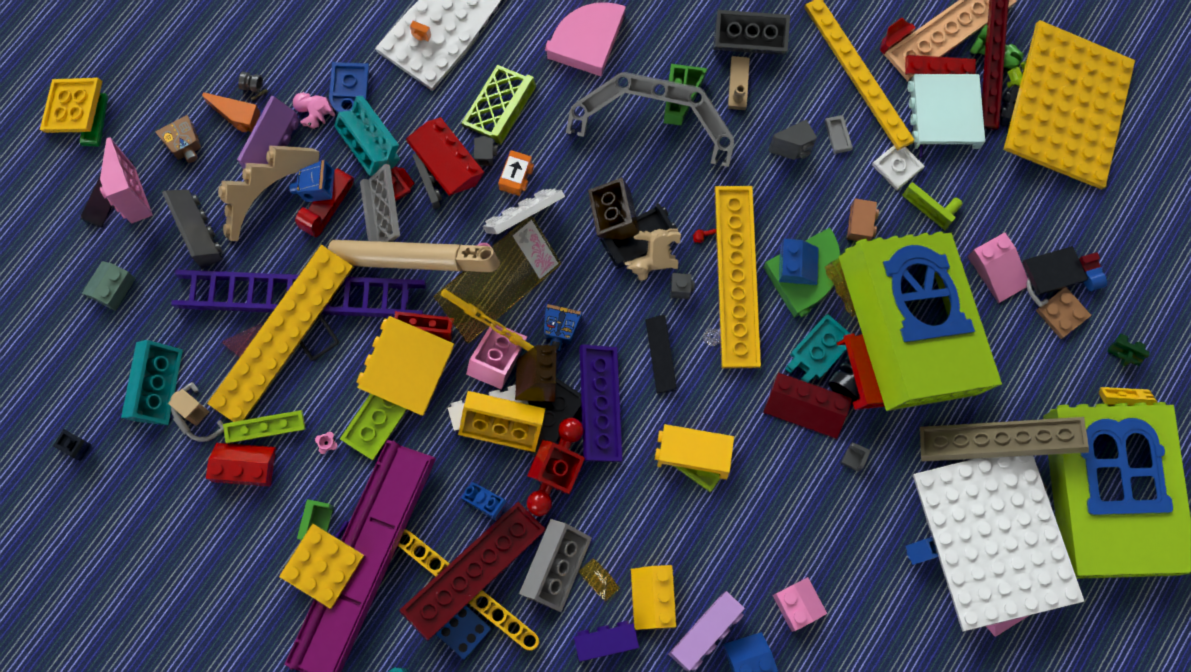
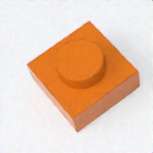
M412 21L410 25L412 36L417 40L429 42L431 38L430 27Z

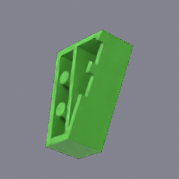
M671 64L669 81L701 88L708 68ZM694 92L691 95V99L693 101L695 100L698 92ZM666 101L663 123L682 125L690 106Z

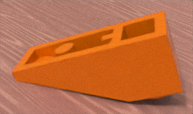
M203 92L202 96L206 103L241 132L253 131L260 116L257 105Z

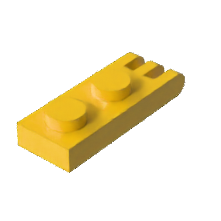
M1100 387L1099 390L1101 399L1104 404L1108 405L1127 403V406H1134L1135 403L1144 402L1147 405L1157 403L1152 392L1146 389Z

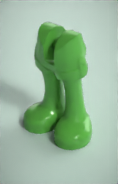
M987 24L984 25L969 51L970 53L985 55ZM1005 44L1004 67L1008 69L1018 67L1019 61L1023 59L1025 54L1015 45Z

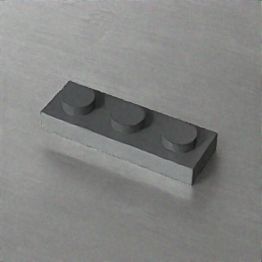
M416 153L412 154L433 208H440L439 201L442 198L439 190H434L433 188L435 180L432 173L428 174L427 167Z

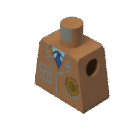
M188 115L155 131L178 160L184 157L188 163L197 160L198 157L195 151L199 150L201 145L195 127Z

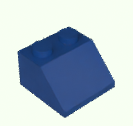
M783 239L780 246L779 282L817 285L819 248L804 240Z
M762 632L723 644L732 672H778L772 652Z

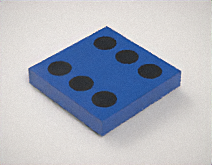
M465 606L436 635L465 660L492 628L470 608Z

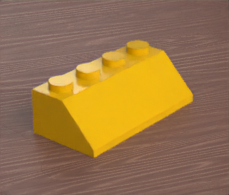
M468 391L458 435L535 452L545 408Z

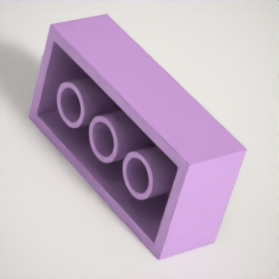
M727 591L724 592L670 651L669 655L685 671L696 670L703 662L700 658L704 654L709 655L717 646L714 644L716 640L723 639L730 632L728 627L731 623L734 625L739 622L744 616L742 611L745 608Z

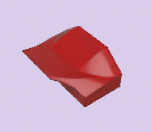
M900 18L888 27L887 35L882 39L880 51L885 55L889 49L911 35L916 27L912 23L905 21L904 18Z
M394 166L391 169L396 202L411 192L410 189L415 183L404 168Z

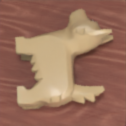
M658 229L653 232L639 231V234L635 235L634 239L648 241V252L646 256L625 262V265H628L627 269H632V272L638 275L640 281L647 279L649 272L652 270L678 269V260L675 259V255L670 254L671 249L669 245L673 241L680 243L681 234L678 232V229Z

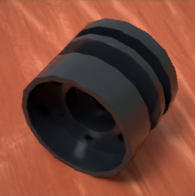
M847 356L844 363L839 367L840 371H836L829 380L828 386L833 392L852 398L851 405H853V402L860 399L850 359Z

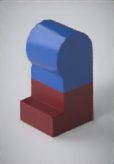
M1098 252L1079 258L1088 277L1084 284L1089 291L1107 286L1106 276L1102 272L1103 270L1098 261L1100 259Z

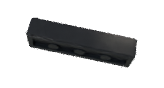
M99 176L80 218L86 223L102 228L112 206L100 191L102 184Z
M659 315L645 319L656 392L658 394L676 391L677 386L665 315Z

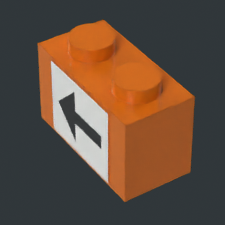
M510 150L498 182L499 190L521 196L522 191H526L528 180L526 179L528 174L531 175L534 169L531 156Z

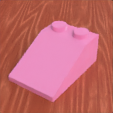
M1006 233L979 246L968 255V259L998 303L1027 288L1028 277L1016 247Z
M496 325V329H498L499 331L503 330V328ZM489 327L469 360L466 375L502 390L522 347L514 345L507 337L500 335ZM515 332L521 337H523V340H527V336Z

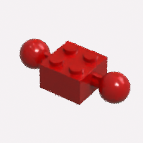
M566 418L560 423L558 433L561 440L559 444L542 440L528 472V477L541 482L539 490L531 493L527 499V508L535 516H543L550 511L552 500L549 495L552 488L570 494L585 457L569 450L571 444L580 440L583 435V425L575 418Z

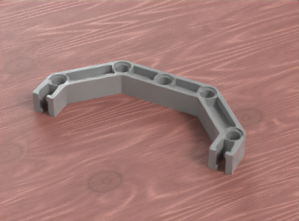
M621 72L577 101L570 109L566 133L571 134L575 132V129H572L574 119L581 120L582 129L577 135L584 137L589 116L623 93L690 106L714 142L711 163H718V159L715 158L717 151L720 149L727 151L726 161L722 162V166L729 167L734 146L733 135L705 91L700 87ZM619 78H627L628 86H620ZM656 85H663L665 92L657 94L655 92ZM694 92L701 94L702 99L699 102H694L691 99V95ZM576 107H583L585 114L583 116L577 115L575 112ZM722 137L730 139V143L727 146L720 144L719 141Z

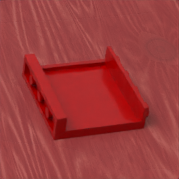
M852 333L843 336L844 339L837 342V346L846 345L860 399L853 402L854 409L885 407L863 335L855 336Z

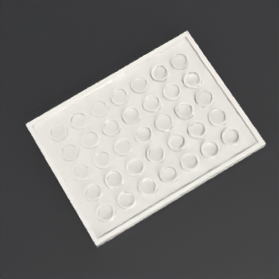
M1033 455L977 458L913 474L962 632L1084 602Z

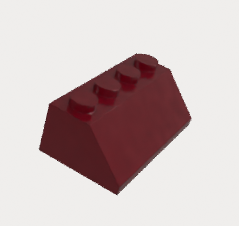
M778 372L774 378L763 413L837 439L847 417L852 398Z

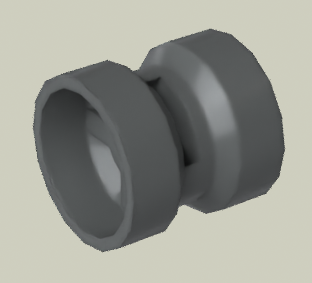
M242 71L238 81L239 89H250L252 92L259 93L263 83L262 75H250V73Z

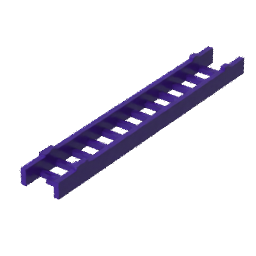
M176 270L175 275L179 279H191L189 301L172 300L171 305L175 309L272 313L278 305L272 304L274 283H287L288 291L299 275ZM347 277L342 285H345L343 307H331L329 302L321 315L394 317L395 311L424 314L423 310H406L409 302L408 288L426 289L425 280ZM198 279L211 280L208 301H195ZM217 280L230 281L227 302H214ZM236 281H249L247 303L234 302ZM255 282H268L266 304L253 303ZM351 286H364L362 308L349 307ZM370 286L383 287L382 309L368 308ZM389 287L402 290L401 309H387Z

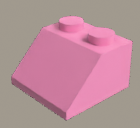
M808 577L773 595L791 632L827 614Z

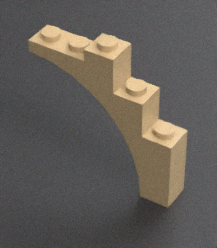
M269 146V151L266 154L268 164L246 163L242 173L244 182L222 181L218 194L223 202L228 203L225 206L226 224L223 226L225 237L230 241H238L244 217L253 201L261 192L275 181L319 161V151L313 148Z

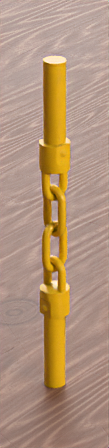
M446 289L441 292V296L463 309L469 316L482 321L500 335L507 337L514 345H519L526 351L534 347L523 340V337L517 333H512L499 322L486 316L471 303H466ZM496 325L503 328V330L499 331L498 329H496Z

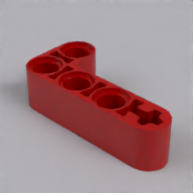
M338 168L335 169L332 199L313 201L309 209L301 208L295 217V222L299 229L314 237H318L352 187L354 177Z

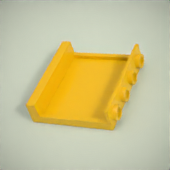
M389 316L388 319L384 318L380 329H382V333L373 342L372 347L375 349L372 355L369 354L365 360L364 365L367 367L364 373L361 372L358 376L356 383L359 385L357 388L424 416L455 344Z

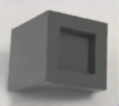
M852 442L847 447L841 464L859 472L864 468L871 450Z

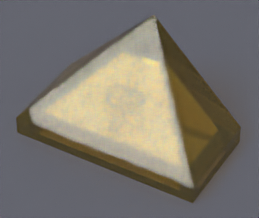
M594 558L578 571L604 601H607L620 589L610 574Z

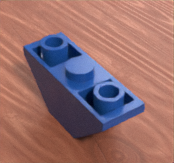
M474 482L466 488L465 493L461 497L464 501L495 521L500 518L508 506L505 499Z

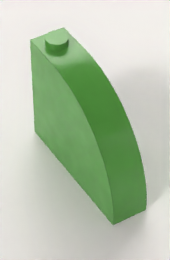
M830 227L805 240L819 248L817 285L779 282L780 254L766 261L763 267L794 318L799 315L804 317L811 312L810 309L826 297L837 279L840 269V250L836 237Z

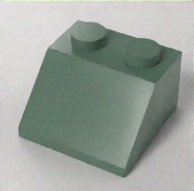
M102 261L82 294L116 311L136 278L128 271L112 263Z

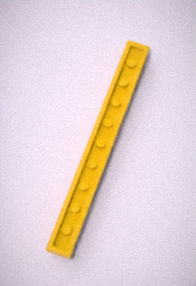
M813 0L805 4V10L897 151L914 142L913 136L824 1Z

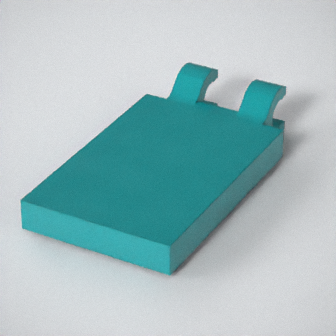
M826 314L790 353L793 360L787 365L785 370L791 374L799 366L806 372L801 381L809 383L813 377L819 380L847 349L846 345L837 346V342L843 340V336L851 333L830 315Z

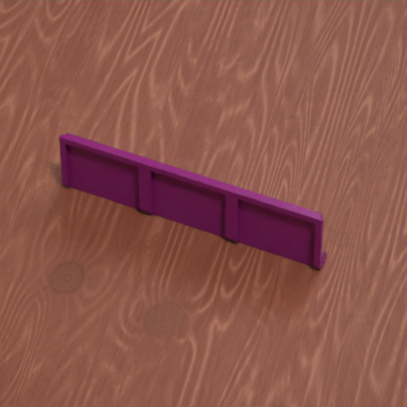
M386 441L341 541L365 556L332 609L316 599L313 600L284 664L291 670L295 669L301 672H342L435 463V457L403 447L395 441Z

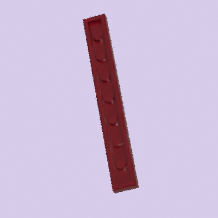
M989 0L982 110L984 128L998 130L1000 123L1009 0Z

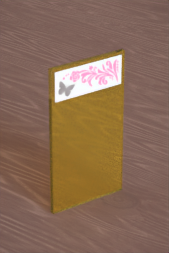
M532 215L524 219L491 247L500 261L497 270L493 272L463 271L433 296L466 343L469 344L489 326L469 316L463 309L441 296V292L444 289L466 303H471L486 316L496 321L561 265L560 260Z

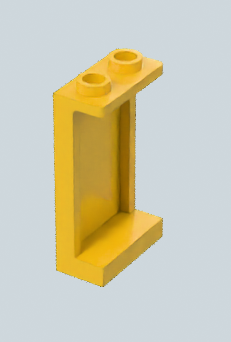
M664 424L663 431L659 430L657 442H660L661 445L660 449L656 448L654 459L658 460L657 467L666 464L720 474V479L727 480L730 473L734 436Z

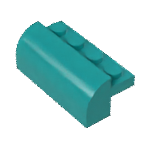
M356 96L351 111L338 112L334 127L369 176L374 175L384 164L390 165V169H392L398 163L400 158L396 152L399 144L363 96Z

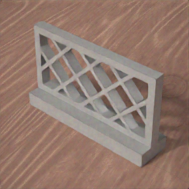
M384 164L370 179H362L360 181L368 241L393 242L400 236L390 165Z

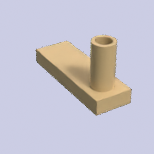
M731 57L728 109L746 110L750 58Z

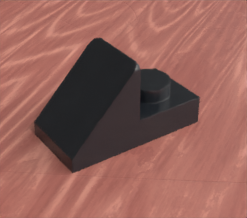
M63 429L53 447L79 461L82 460L91 446L89 442Z

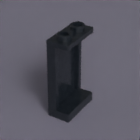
M659 203L655 204L653 209L637 216L639 231L653 232L658 229H677L674 222H670L666 208L664 206L661 207ZM634 236L624 240L599 237L617 270L625 266V262L645 256L648 252V241L634 239Z

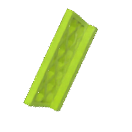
M497 65L462 121V126L493 138L495 143L501 145L536 88L534 77L528 74L523 76ZM499 72H502L507 76V78L499 81L496 80V77L499 74ZM517 79L522 81L519 86L512 88L511 81ZM509 82L510 89L500 92L499 85ZM497 87L498 93L488 96L487 91L490 88ZM512 93V99L503 102L502 96ZM500 97L501 103L491 106L490 100ZM488 101L489 107L479 110V104ZM503 108V114L494 117L493 111ZM491 112L492 118L482 121L481 115ZM479 116L480 122L475 124L469 123L472 117ZM494 122L495 127L492 132L485 130L484 125Z

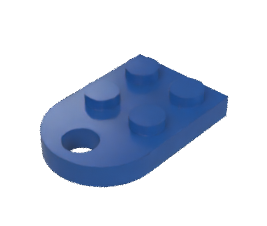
M332 62L329 100L335 112L351 111L356 96H363L367 101L370 69L368 63ZM345 103L352 104V107L348 110L342 108Z

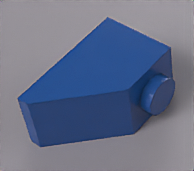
M932 537L905 546L907 556L911 560L912 565L938 557Z

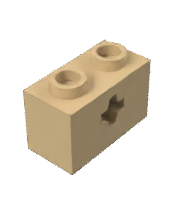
M183 389L175 392L168 403L195 426L210 412Z

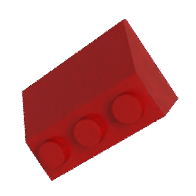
M216 443L208 459L205 479L216 483L271 487L276 447Z

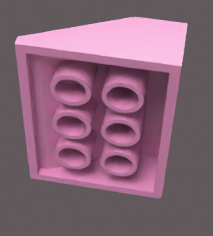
M111 137L107 138L100 176L102 184L100 191L103 197L107 198L110 205H114L116 211L120 212L124 219L127 218L131 224L153 216L136 168Z

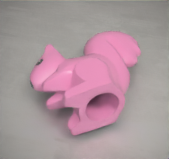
M302 92L293 98V107L296 111L302 113L309 112V116L300 121L303 126L317 129L319 127V120L323 124L326 123L324 119L326 114H330L333 117L336 116L327 97H310L309 93L305 94V92Z

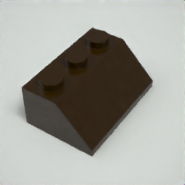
M623 177L588 190L598 237L624 240L639 234L631 191Z
M536 345L517 359L515 400L555 402L556 346Z

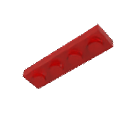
M907 55L905 57V75L976 74V59Z

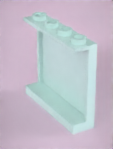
M979 74L913 75L911 81L908 82V92L911 93L909 99V108L912 109L910 124L913 125L912 136L915 149H918L920 144H972L973 149H980L985 143Z

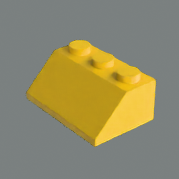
M672 565L631 569L635 630L675 628L676 615Z

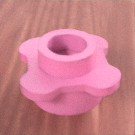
M327 432L315 438V442L319 446L318 451L321 454L337 449L338 445L333 439L334 434L332 432Z

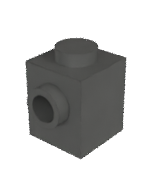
M487 136L474 138V160L479 166H493L494 156H497V145H494L493 138Z
M672 273L670 298L689 299L691 292H694L695 281L691 280L692 274Z

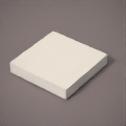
M894 145L872 163V166L896 191L925 167L906 147L897 151Z

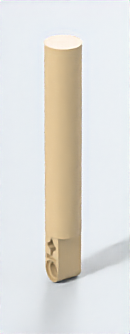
M332 240L328 246L330 251L352 266L493 272L500 265L498 257L490 246Z

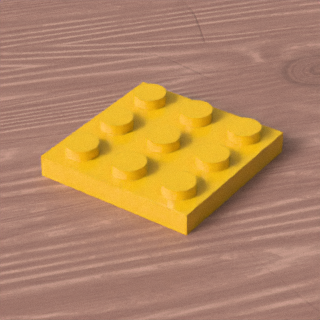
M99 78L52 79L40 130L44 133L91 132L103 81Z
M312 524L279 577L332 609L365 555L317 525Z

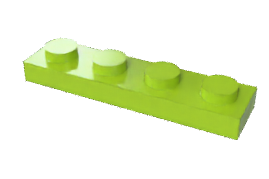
M302 410L223 424L225 442L227 444L306 430Z

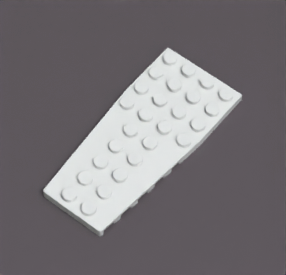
M418 0L375 48L376 52L433 91L468 51L478 37L479 31L482 27L486 26L492 13L496 12L502 0ZM412 21L430 27L431 38L429 42L417 40L412 36L410 29Z

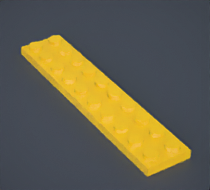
M715 186L721 368H760L752 186Z
M320 245L207 404L233 422L245 420L354 267L323 245Z

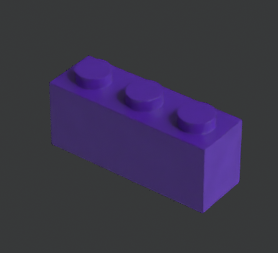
M629 621L619 622L617 627L610 629L609 625L597 627V632L589 633V630L577 632L578 636L574 637L579 662L639 648L634 623L629 624Z

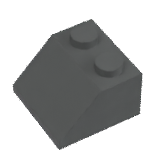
M806 119L774 134L768 150L770 153L796 160L800 157L804 159L811 154L817 136Z

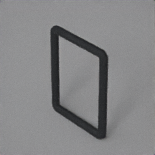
M321 314L318 317L335 342L313 357L303 341H301L300 345L311 361H315L339 344V340Z

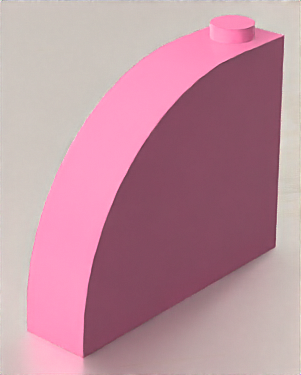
M593 3L582 6L568 14L556 28L551 41L548 40L546 43L547 59L602 76L625 17L626 6L614 3Z

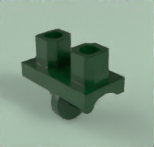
M1120 334L1108 347L1107 352L1121 358V365L1127 366L1129 363L1140 366L1150 354L1146 350V344L1135 342L1133 345L1128 342V336Z

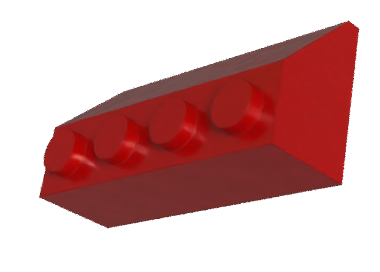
M441 117L427 121L406 138L407 143L449 196L475 187L485 173Z

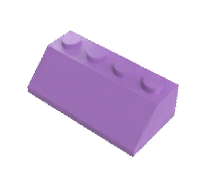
M274 96L270 97L237 159L243 169L246 167V163L268 164L266 154L269 151V146H287L293 130H296L299 125V118L296 112Z

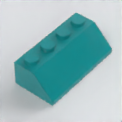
M150 340L136 342L121 418L142 423L169 425L171 406L168 403L171 401V396L175 393L182 349Z

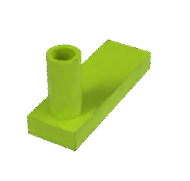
M913 182L902 194L903 197L944 230L955 220L954 214L963 205L959 198H953L944 208Z

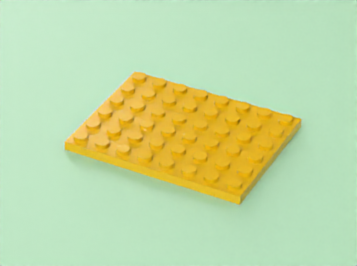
M1039 20L1035 25L1003 150L1096 188H1105L1135 60Z

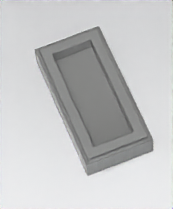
M843 115L826 118L824 122L833 153L851 151L853 147Z

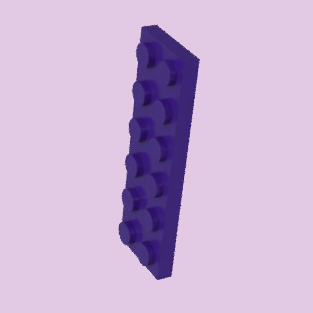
M582 344L579 346L584 461L622 462L617 347Z

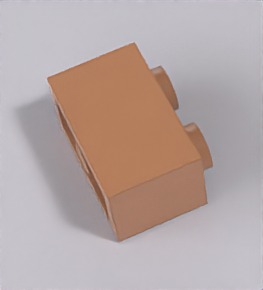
M854 199L850 208L847 240L859 241L867 239V241H870L872 237H875L877 226H874V222L879 214V209H876L877 202Z

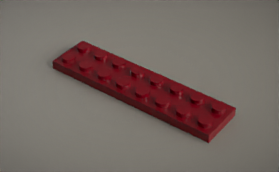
M517 502L407 602L399 612L428 642L535 542L546 529Z

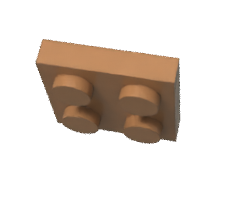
M1067 287L1049 299L1047 304L1036 310L1060 339L1064 338L1091 316Z

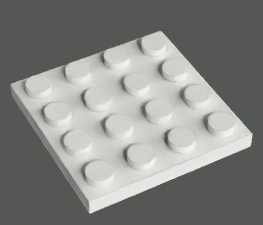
M555 188L552 190L543 189L534 194L535 198H526L518 203L519 207H510L501 212L502 216H494L486 220V225L482 227L486 233L499 234L559 201L565 195L562 190H555Z

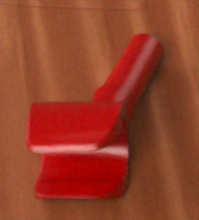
M716 229L709 231L697 230L693 234L694 243L703 242L704 236L716 234Z

